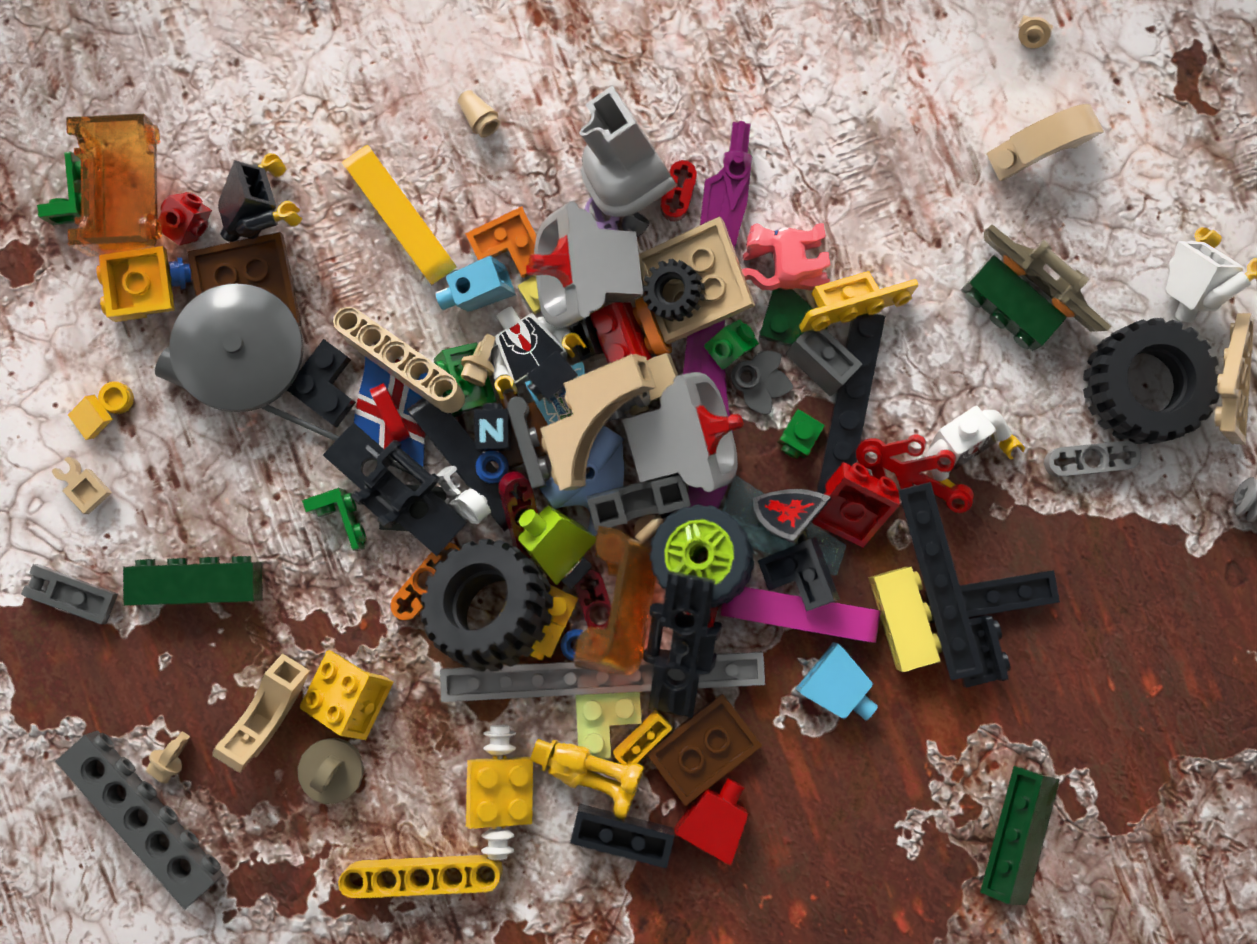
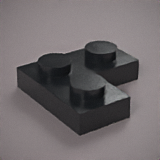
M323 339L299 370L296 379L287 391L333 426L338 427L356 402L335 387L333 383L352 359Z
M817 538L808 539L757 560L768 591L795 581L806 611L840 599Z

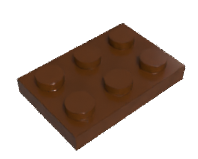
M721 693L696 712L693 718L687 719L661 739L646 755L686 806L761 748L762 744L724 694Z

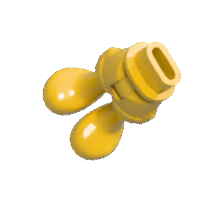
M539 738L534 745L530 761L542 766V771L546 772L548 769L549 774L561 780L569 787L577 788L580 785L609 795L614 800V815L621 820H624L628 814L644 770V766L637 763L625 765L590 755V749L582 746L559 743L557 740L548 743ZM592 771L599 772V773H602V774L611 776V777H613V778H615V779H611V778H608V777H604V776L599 775V774H597V773H594V772H592Z

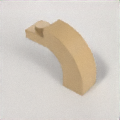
M1081 104L1057 112L1010 136L1009 140L986 154L999 181H1004L1054 153L1069 148H1077L1104 131L1091 104Z
M282 653L264 673L259 689L249 707L214 748L212 756L241 773L251 759L257 757L273 737L296 701L310 670Z

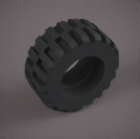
M1152 318L1148 321L1143 319L1111 333L1109 337L1103 339L1097 345V351L1091 353L1087 361L1089 365H1092L1091 368L1084 370L1083 380L1089 381V387L1083 389L1085 398H1091L1093 405L1089 406L1088 409L1092 416L1098 414L1101 417L1098 424L1104 430L1114 429L1112 436L1120 440L1129 438V441L1135 444H1155L1183 437L1186 433L1198 429L1201 426L1200 421L1207 420L1210 417L1213 409L1209 405L1217 403L1220 396L1215 391L1219 375L1215 372V366H1218L1219 363L1216 356L1211 358L1208 352L1211 346L1206 339L1199 341L1196 338L1199 335L1196 330L1191 327L1183 330L1182 322L1173 319L1166 323L1163 318ZM1145 353L1158 358L1167 366L1172 375L1173 394L1164 410L1156 412L1147 409L1134 398L1130 391L1128 370L1133 358L1138 354Z
M481 539L478 545L474 541L462 545L463 549L458 551L455 548L447 554L449 558L444 562L439 561L434 567L436 572L433 577H428L425 584L428 589L426 593H422L421 605L425 607V610H421L420 613L421 621L426 625L424 631L428 639L434 642V646L440 652L475 671L484 672L487 669L491 672L501 671L503 664L512 667L520 662V656L528 657L534 651L532 646L535 642L539 641L541 643L544 638L543 628L545 625H550L552 615L548 613V609L553 607V597L548 593L551 590L548 579L543 576L544 572L516 547H512L509 543L501 540L494 542L491 539ZM506 581L507 600L500 615L486 627L478 630H469L467 614L476 594L489 584Z

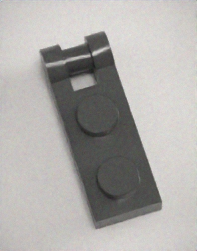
M513 397L507 406L531 487L534 490L546 487L545 478L550 477L545 459L539 460L535 447L541 445L535 427L529 429L526 420L530 408L523 398Z
M32 565L29 572L32 577L29 584L24 585L21 595L93 622L107 624L118 593L54 571L43 565ZM45 580L50 581L46 591L42 589Z

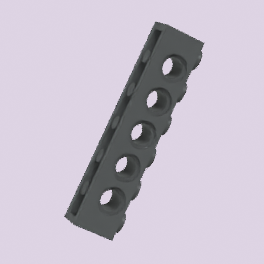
M99 731L85 734L55 762L185 910L224 876L220 870L219 862L215 857L206 854L199 846V840L194 833L185 830L180 825L175 811L169 806H164L159 801L153 786L138 777L132 762L117 753L113 748L114 743L109 736ZM98 760L105 766L104 775H101L96 769ZM118 785L125 788V799L119 797L117 793ZM139 809L146 812L148 816L147 824L140 821L138 817ZM160 834L168 837L169 848L161 845L159 841ZM181 858L189 861L191 872H186L182 869L180 864Z

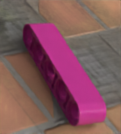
M744 587V591L734 597L731 602L722 604L720 615L876 643L881 611L834 602L806 611L800 596Z

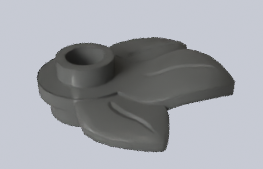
M774 351L759 352L751 361H742L736 364L731 372L733 386L743 392L746 405L758 413L770 414L772 411L771 398L783 396L793 389L790 379L777 369L782 357L780 353ZM749 372L752 375V381L748 383L742 381L741 373Z

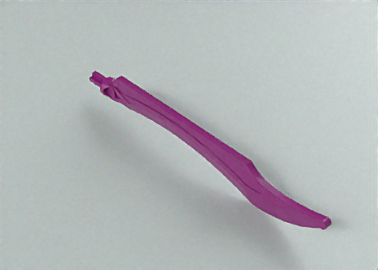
M745 121L732 123L730 148L723 155L724 167L715 176L705 179L700 225L720 216L724 220L734 250L747 207L752 155L748 153L751 124L745 123ZM725 320L687 336L683 374L693 372L706 374L718 388L729 416L725 369H721L704 347L712 337L725 327ZM688 485V496L691 504L689 507L702 505L707 507L713 506L718 509L728 485L711 492L705 491L703 487Z

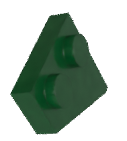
M778 288L773 290L758 337L791 347L804 333L801 332L799 325L806 313L813 308L793 289L785 290Z

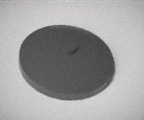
M226 284L199 294L185 306L173 326L169 351L172 367L178 380L192 396L207 406L218 410L247 412L271 404L290 388L299 373L304 346L298 322L289 308L279 298L256 286Z

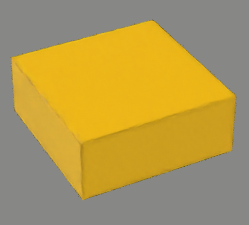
M95 394L85 396L68 414L85 440L95 438L113 420Z

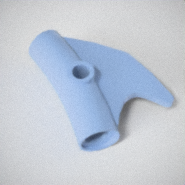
M603 425L589 453L587 467L590 470L586 475L584 487L576 490L560 491L558 485H556L551 477L546 481V487L539 488L552 508L557 509L565 506L581 505L588 508L590 512L587 496L623 487L624 460L622 441L624 438ZM590 513L588 531L596 536L599 531H595Z

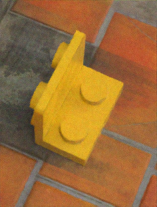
M328 650L300 704V709L340 736L366 740L394 682L385 676L365 672L337 653Z

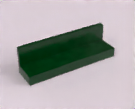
M1013 766L980 893L1008 905L1027 904L1060 781L1058 778Z

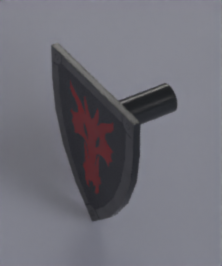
M786 489L754 497L753 506L760 524L769 533L792 543H795L796 540L798 543L809 539L806 528L832 498L822 493L804 489Z

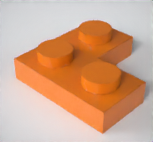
M522 206L465 233L478 261L487 256L494 258L509 251L521 277L528 276L526 265H528L530 255L534 254L537 236Z

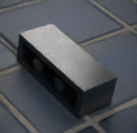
M579 803L570 844L667 869L675 834L674 828L630 816H626L624 820H621L614 815V812Z

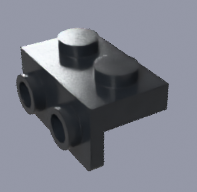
M989 615L969 618L984 673L961 678L963 687L968 688L996 680H1009L1007 671H1010L1011 667L1007 654L1001 651L999 639H1002V632L997 620L993 621V617Z

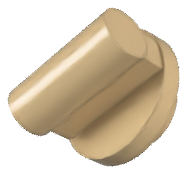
M1023 15L1018 26V37L1020 42L1028 48L1042 47L1049 41L1053 25L1043 18H1031Z
M649 514L642 516L635 525V538L642 545L651 546L652 539L657 533L656 530L660 524L664 523V520L659 515Z

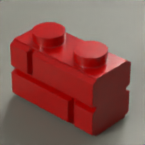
M615 302L589 315L594 328L597 329L596 334L608 364L631 354L645 356L647 360L652 359L645 346L641 328L633 315L631 302Z

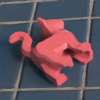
M760 224L752 225L747 237V251L743 254V260L747 261L772 253L774 258V276L767 279L758 270L744 268L742 272L745 280H751L760 289L770 291L778 288L785 290L798 288L810 291L815 286L829 283L830 279H828L826 272H822V270L830 266L829 253L822 252L814 259H807L805 255V250L821 246V240L826 237L824 224H816L810 231L793 228L772 231Z

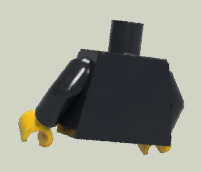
M267 154L259 166L256 163L251 165L234 160L218 201V209L223 224L220 235L226 241H238L240 237L255 239L262 230L277 226L278 221L284 220L290 226H297L301 223L302 218L297 214L300 209L290 201L282 202L277 211L274 212L276 203L266 172L269 171L274 177H280L287 170L283 161L276 154Z

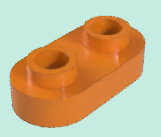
M643 297L636 299V307L632 309L633 315L637 323L644 328L646 333L644 343L648 352L651 355L655 353L656 356L672 353L671 343L667 344L664 342L654 312L647 307L649 305L644 302Z

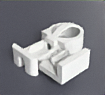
M455 466L445 467L436 474L440 478L438 481L439 485L449 496L444 502L464 520L468 519L470 523L475 524L480 523L491 513L487 499L473 489L460 493L461 491L457 489L460 483L453 484V480L456 478L449 477L458 469Z

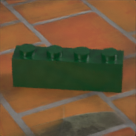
M232 556V563H220V557L199 558V564H188V558L167 559V565H156V559L135 560V566L123 567V606L262 601V562H252V556Z

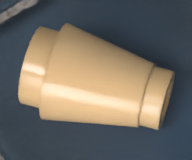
M467 90L459 96L457 102L474 134H479L480 137L485 138L492 135L499 128L500 120L498 119V113L474 94L472 90Z

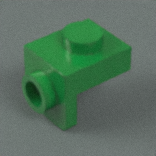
M739 319L725 326L704 347L721 369H725L739 357L753 350L759 343L755 339L753 330Z

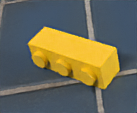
M654 710L642 724L613 750L614 757L621 764L638 763L673 729L672 726L658 711Z

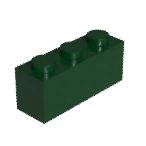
M995 255L990 257L961 289L966 294L965 297L968 302L977 308L982 307L990 314V320L996 326L1002 329L1006 328L1014 335V341L1024 349L1034 351L1043 346L1067 318Z

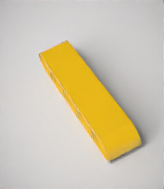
M368 144L342 162L431 286L457 268L451 257Z
M488 855L361 860L353 862L342 872L339 877L338 886L341 893L348 898L489 892L498 885L503 873V866L500 860L488 859ZM484 866L492 868L495 872V877L491 880L483 879L479 874V868ZM418 869L426 871L429 875V881L426 883L417 881L414 871ZM447 869H458L462 874V879L460 881L450 880L446 873ZM382 872H392L396 877V883L387 884L384 882ZM350 873L360 874L363 878V885H354L350 881Z

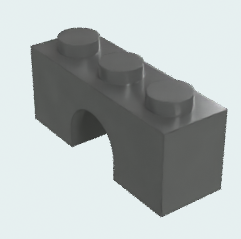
M679 473L587 496L595 531L626 524L627 521L643 515L663 514L691 506L685 482Z

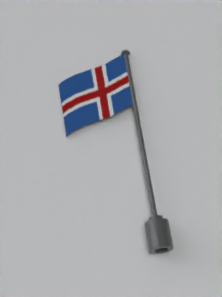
M168 347L158 358L155 366V375L184 388L173 370ZM365 356V370L355 407L354 423L383 449L394 441L370 393V389L385 383L411 436L399 442L401 449L424 468L426 434L407 411L422 396ZM396 359L394 363L400 362L401 360ZM428 373L420 375L417 380L424 379ZM270 405L261 408L331 440L336 441L340 437ZM395 460L391 463L390 466L410 474Z

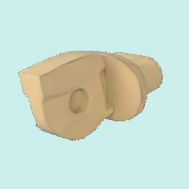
M486 334L483 341L478 343L474 354L462 358L461 365L464 366L461 373L462 379L477 386L485 385L487 376L494 373V367L488 359L496 337Z
M182 731L164 750L152 751L149 756L150 763L146 768L147 773L161 783H168L172 775L180 773L182 763L178 756L187 744L190 736Z

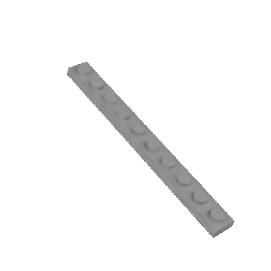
M763 652L717 654L714 669L710 674L700 675L698 688L765 685ZM643 658L516 664L512 667L503 665L501 671L491 672L488 669L484 672L475 671L470 667L440 669L441 702L651 691L654 664L645 662ZM679 669L668 671V675L674 680H683L685 678V674Z

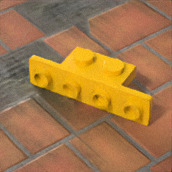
M867 271L815 286L811 294L819 308L809 310L800 323L799 328L801 332L809 330L817 332L827 328L832 323L839 321L847 323L865 313L869 315L876 314L888 306H903L912 299V294L919 284L916 279L879 290L871 273Z

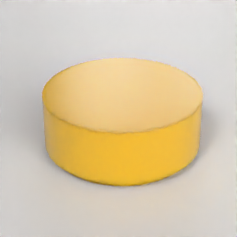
M113 381L105 384L100 389L98 400L107 412L122 414L127 412L133 405L134 395L130 387Z

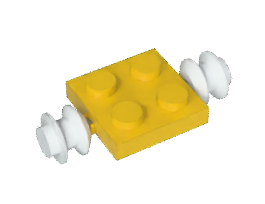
M491 725L490 731L484 732V735L490 737V744L484 746L483 749L493 755V759L467 760L466 827L469 829L492 827L482 834V838L488 840V846L482 848L481 852L488 854V859L504 860L507 859V854L514 852V849L508 846V840L514 837V833L506 829L505 826L532 824L533 762L530 761L531 757L507 758V755L516 749L515 746L509 744L510 737L516 735V732L510 731L509 725Z

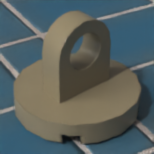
M340 738L320 740L311 745L301 757L298 765L299 783L303 791L314 801L323 804L342 802L351 797L361 785L364 776L362 757L358 749L348 741Z

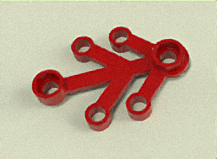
M914 434L906 440L888 444L879 439L871 438L859 444L856 451L857 460L865 468L871 469L873 477L877 479L887 477L885 471L887 469L896 474L901 489L912 487L914 484L920 485L931 482L934 495L945 500L948 508L953 512L964 513L971 508L974 493L970 487L964 484H957L950 488L922 473L933 469L941 472L951 471L956 462V456L952 451L941 450L937 455L901 462L892 456L908 453L910 456L918 457L924 453L927 443L923 436ZM918 442L921 445V448L914 449L911 447L910 443ZM867 452L875 453L877 455V458L874 459L869 457L867 455ZM940 458H948L951 463L945 465L940 462ZM959 498L962 499L965 504H957L953 500Z

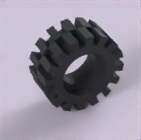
M668 259V263L664 261L658 262L659 268L656 269L653 266L649 270L653 274L651 277L645 275L644 281L648 284L647 286H642L643 293L646 294L643 300L649 305L647 307L656 315L672 322L674 319L678 322L684 321V316L692 317L693 313L691 311L693 309L698 311L701 306L697 303L699 300L704 301L705 297L701 293V290H705L704 284L700 282L702 280L701 276L692 267L680 260L677 262L674 259ZM670 280H681L684 284L682 297L676 302H667L663 297L664 286Z

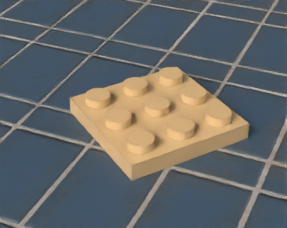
M720 216L639 254L641 277L644 286L648 284L644 281L645 275L651 277L653 274L649 270L653 266L658 269V262L664 261L668 263V259H674L677 262L680 260L692 267L701 276L702 280L700 282L705 286V290H701V293L705 295L704 301H698L697 304L701 307L698 311L696 309L691 311L693 313L692 317L684 316V321L678 322L674 319L672 322L655 314L664 342L667 344L755 307L724 220ZM679 279L668 281L663 288V297L667 302L678 301L684 293V284Z

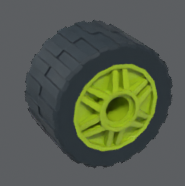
M694 505L693 507H684L679 509L678 512L669 515L656 530L657 533L651 543L650 561L652 562L653 574L658 579L662 589L666 590L668 572L672 571L716 580L711 608L731 602L734 597L744 591V587L752 577V569H754V550L750 544L749 536L730 514L720 511L717 507ZM703 551H708L707 560L702 564H698L697 558L699 554Z

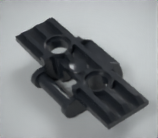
M353 422L323 454L329 462L361 489L360 492L355 491L351 496L356 503L366 506L378 517V522L385 528H391L397 522L400 523L436 556L445 549L468 523L431 491L440 478L435 473L431 475L402 450L401 444L397 440H394L383 449ZM369 460H376V469L368 477L365 476L363 473L364 464ZM394 460L422 484L416 491H412L387 469ZM418 501L425 502L428 506L427 514L420 519L413 518L410 514L412 504Z
M669 571L664 604L654 603L650 605L649 615L652 618L648 646L643 651V660L654 664L648 709L693 718L700 675L710 674L714 669L717 654L714 653L715 642L721 635V622L716 621L713 627H708L716 580ZM663 627L673 630L670 650L660 649ZM679 669L685 674V678L683 680H674L668 675V671Z

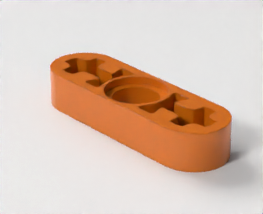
M450 542L444 549L446 551H449L451 548L453 550L455 548L458 551L461 550V548L453 542ZM431 552L394 595L390 608L396 618L400 620L413 619L424 608L421 605V599L416 597L411 603L413 611L401 613L402 605L399 603V600H407L412 596L414 592L408 590L411 585L418 594L422 595V593L427 592V590L419 586L418 578L425 571L435 574L436 569L429 566V564L433 561L437 565L443 559L441 553L436 556Z

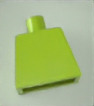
M551 506L545 507L539 515L532 509L527 510L519 519V524L525 530L520 534L518 541L538 567L556 585L598 540L582 524Z

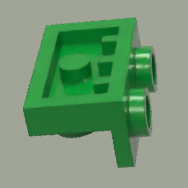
M477 342L442 350L434 358L433 363L453 376L464 392L465 403L461 409L452 413L454 417H458L467 411L482 408L483 404L497 402L489 376H487L484 386H477L461 378L464 368L461 365V360L463 357L474 354L478 345ZM453 390L445 391L443 398L449 396Z

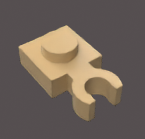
M66 457L64 460L70 466L69 472L64 474L61 469L54 468L52 473L55 478L66 481L69 484L62 491L83 514H90L112 492L92 470L85 469L81 473L79 461L72 457Z

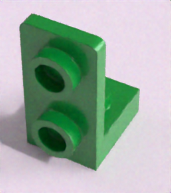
M72 151L64 152L69 200L54 198L50 199L49 203L37 205L38 217L51 225L89 221V210L92 208L91 198L86 190V180L89 177V171L85 161Z
M336 488L302 500L305 512L316 513L317 517L336 512L335 506H338L352 550L361 551L365 549L363 542L367 541V536L363 525L356 522L353 512L357 511V506L351 498L352 494L347 493L346 489Z

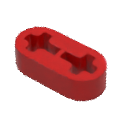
M687 160L675 162L669 170L676 184H678V176L674 174H680L681 170H686L687 176L691 178L684 180L682 188L676 186L662 196L660 210L664 218L669 221L676 222L682 220L689 209L697 171L695 166ZM675 194L680 195L679 206L683 207V209L677 208L675 213L670 212V206L666 205V203H672Z
M385 383L370 389V393L393 440L401 442L411 437Z

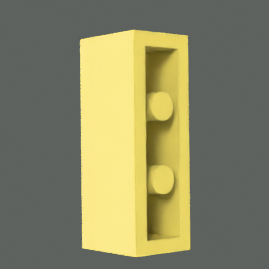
M902 567L868 577L878 610L881 611V621L896 670L906 672L940 662L938 653L942 652V648L937 634H932L929 621H932V614L928 604L922 602L919 590H922L923 586L918 572H913L912 567Z

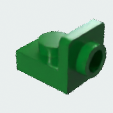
M797 409L777 443L783 446L781 451L794 459H798L799 456L806 458L825 425Z

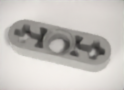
M1131 441L1061 447L1047 453L1044 459V466L1046 471L1055 477L1132 469L1139 464L1141 451ZM1089 450L1096 451L1100 456V463L1096 468H1091L1085 463V454ZM1123 450L1126 453H1130V459H1126L1125 462L1123 459L1110 460L1109 454L1120 453ZM1060 454L1062 459L1075 458L1076 464L1065 465L1061 471L1060 466H1055L1054 460L1058 459Z

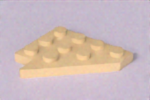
M1237 313L1235 323H1231L1230 346L1224 350L1223 374L1218 375L1217 392L1223 400L1222 407H1216L1215 426L1219 427V431L1223 433L1231 444L1246 445L1255 321L1252 313Z

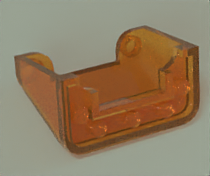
M145 114L66 117L67 134L75 135L78 140L79 148H74V155L81 159L82 217H75V224L79 228L68 229V245L89 257H99L101 254L155 246L157 240L162 237L157 204L156 144L160 143L158 126L153 125L152 121Z
M598 526L595 557H599L606 562L608 575L617 577L608 628H589L580 634L576 645L574 664L578 668L627 676L634 674L640 668L650 618L649 608L653 600L656 576L653 574L652 562L650 561L651 549L614 528Z

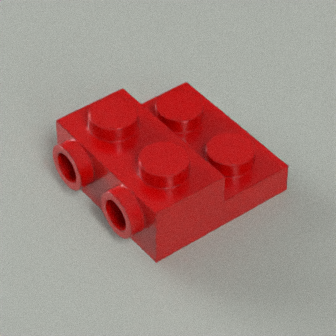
M843 462L825 484L826 492L824 494L831 496L832 499L812 523L860 547H864L899 507L900 501L897 486L887 477L877 479L869 475V471L859 463H854L851 466Z

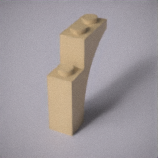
M631 354L564 383L566 389L565 400L570 410L573 411V415L540 428L543 436L542 446L549 455L552 464V478L560 491L576 490L585 486L589 453L595 438L605 422L623 404L644 392L656 388L645 356Z

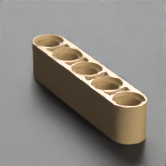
M345 307L335 314L333 320L334 327L354 349L441 411L454 413L462 408L465 403L464 392L449 373L356 308ZM353 324H356L355 327H353L352 329H349L350 326H352ZM377 340H380L379 343H377L374 346H371L372 343H374ZM404 356L400 362L394 363L398 357ZM428 373L424 379L417 380L420 375ZM453 390L449 396L441 397L445 391Z

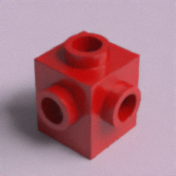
M185 192L169 195L161 204V213L154 228L179 246L197 242L199 237L208 228L209 223L207 220L212 210L202 203V199L193 193Z

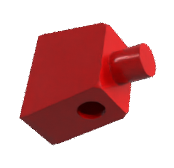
M728 778L720 793L710 788L705 790L696 798L674 827L675 834L731 865L748 817L747 810L737 804L745 787Z

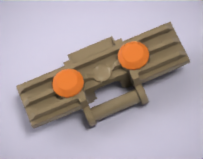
M993 224L984 230V241L1003 256V263L1018 276L1025 275L1052 298V305L1066 317H1074L1090 332L1108 331L1111 328L1101 316L1088 306L1080 291L1089 281V278L1080 271L1072 269L1051 251L1052 247L1045 240H1042L1035 249H1031L1015 243ZM1045 263L1061 277L1055 280L1043 269Z

